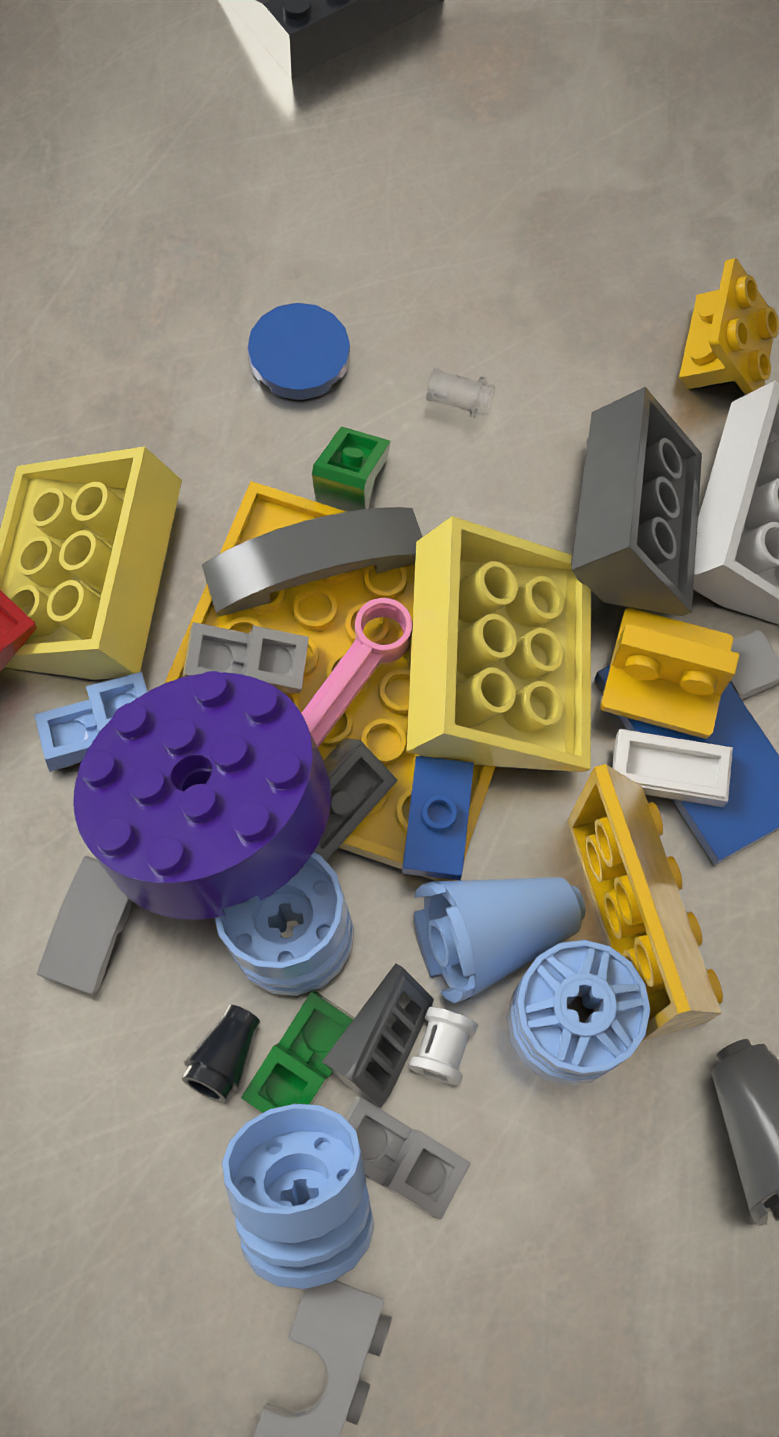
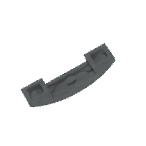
M383 507L348 511L303 521L255 537L211 558L202 564L216 615L220 617L271 603L270 593L372 565H374L376 574L414 564L416 560V542L423 536L413 508Z

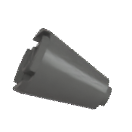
M742 1039L726 1046L717 1053L716 1056L719 1063L714 1066L711 1073L750 1214L756 1225L763 1226L767 1225V1211L774 1209L779 1218V1059L766 1044L752 1045L749 1039Z

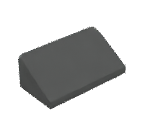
M342 740L324 760L327 776L331 784V808L325 831L314 852L321 855L325 861L330 858L398 781L361 740Z

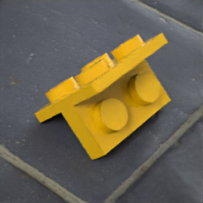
M737 258L725 261L719 290L697 294L679 375L680 380L687 389L735 381L743 393L747 395L763 387L765 380H768L770 377L771 348L773 338H776L779 332L778 316L775 309L768 306L758 291L753 276L746 273Z
M626 608L621 620L600 708L612 714L704 739L709 738L714 730L721 695L736 672L740 653L731 651L733 644L732 635L642 610Z

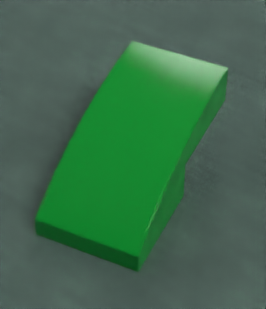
M311 991L279 1043L275 1044L241 1096V1099L262 1113L269 1109L291 1104L312 1105L333 1073L322 1061L355 1017L318 992Z

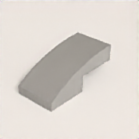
M193 622L189 634L182 678L203 674L208 671L236 673L265 681L283 693H300L303 684L309 637L254 625L250 633H244Z
M89 856L83 858L60 908L36 974L92 995L100 989L117 934L124 930L133 901L117 887L97 859Z
M355 1097L344 1118L356 1130L365 1176L441 1220L471 1162L420 1130L410 1128L362 1097Z

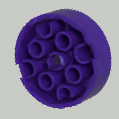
M208 671L203 674L191 675L167 682L116 710L112 719L93 740L80 764L74 788L73 807L75 821L84 843L117 887L130 900L148 911L165 917L198 920L225 916V908L240 904L255 896H258L260 901L283 887L301 870L317 848L325 831L331 808V784L327 776L324 760L306 721L297 706L287 695L269 683L251 676Z

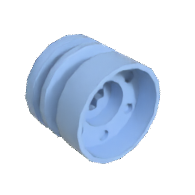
M313 852L306 864L288 883L269 897L260 901L258 896H255L240 904L225 908V916L215 917L218 934L237 965L251 983L272 994L298 996L322 988L340 973L352 950L354 927L337 874L324 858ZM297 921L298 925L293 927V936L283 938L281 933L286 931L287 922Z
M588 940L559 943L535 959L512 993L506 1017L510 1043L522 1063L544 1080L567 1086L591 1083L631 1057L645 1037L650 1005L646 985L632 962L612 947ZM577 996L582 997V1003L585 1008L594 1010V1013L583 1023L579 1022L577 1011L567 1009V1006Z
M291 1104L269 1109L246 1122L229 1141L222 1161L225 1187L232 1213L235 1216L243 1256L256 1275L279 1287L307 1289L331 1283L353 1269L369 1249L374 1230V1221L357 1133L341 1114L320 1105Z

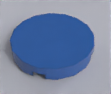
M304 303L277 306L261 316L250 332L247 347L252 373L256 379L269 386L270 391L274 394L298 400L321 396L331 390V385L337 382L339 378L341 380L347 372L350 357V342L343 324L333 313L317 305Z

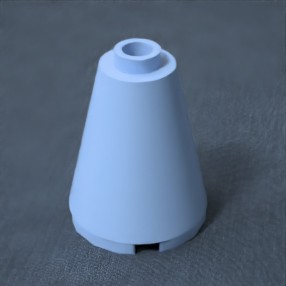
M562 877L434 881L421 885L416 890L414 897H424V909L414 912V924L426 968L431 977L442 974L449 988L441 990L440 993L452 1003L470 999L536 959L540 954L579 932L581 920L584 919L586 914L585 902L581 892L576 886H570Z

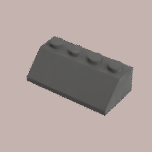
M643 387L591 413L589 437L586 442L584 475L582 476L580 507L576 520L577 530L574 553L571 558V570L578 581L587 585L604 603L684 616L692 613L702 453L650 391Z

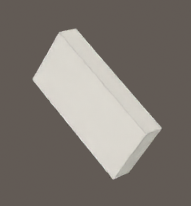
M619 729L615 740L612 768L641 785L645 795L724 807L728 802L733 747Z

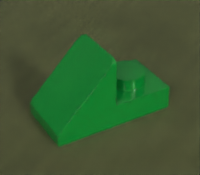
M341 426L313 464L311 475L316 502L346 512L368 509L374 480L387 460L391 441Z

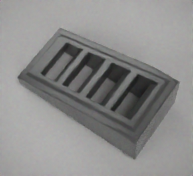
M395 963L322 1063L356 1094L381 1109L399 1078L423 1026L427 1010L434 1002L433 997L402 966ZM402 991L410 999V1002L404 1009L397 1003ZM391 1015H393L396 1021L389 1027L387 1023Z

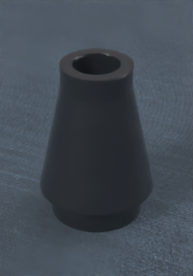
M228 1005L221 1019L184 1060L187 1069L182 1076V1081L191 1089L209 1099L225 1102L231 1091L237 1092L239 1089L253 1037L260 1024L259 1018L240 1006Z

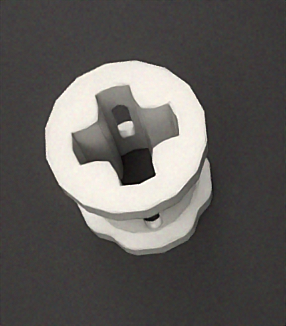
M429 1007L425 1016V1020L429 1023L418 1056L410 1058L408 1068L422 1076L442 1083L460 1085L463 1075L458 1069L469 1036H474L478 1024L468 1017L452 1011Z

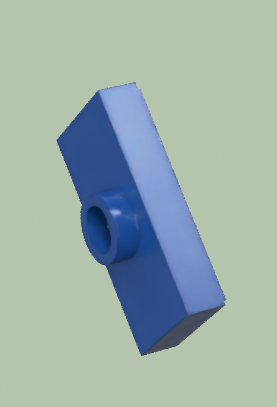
M416 756L402 868L403 874L461 881L474 763Z

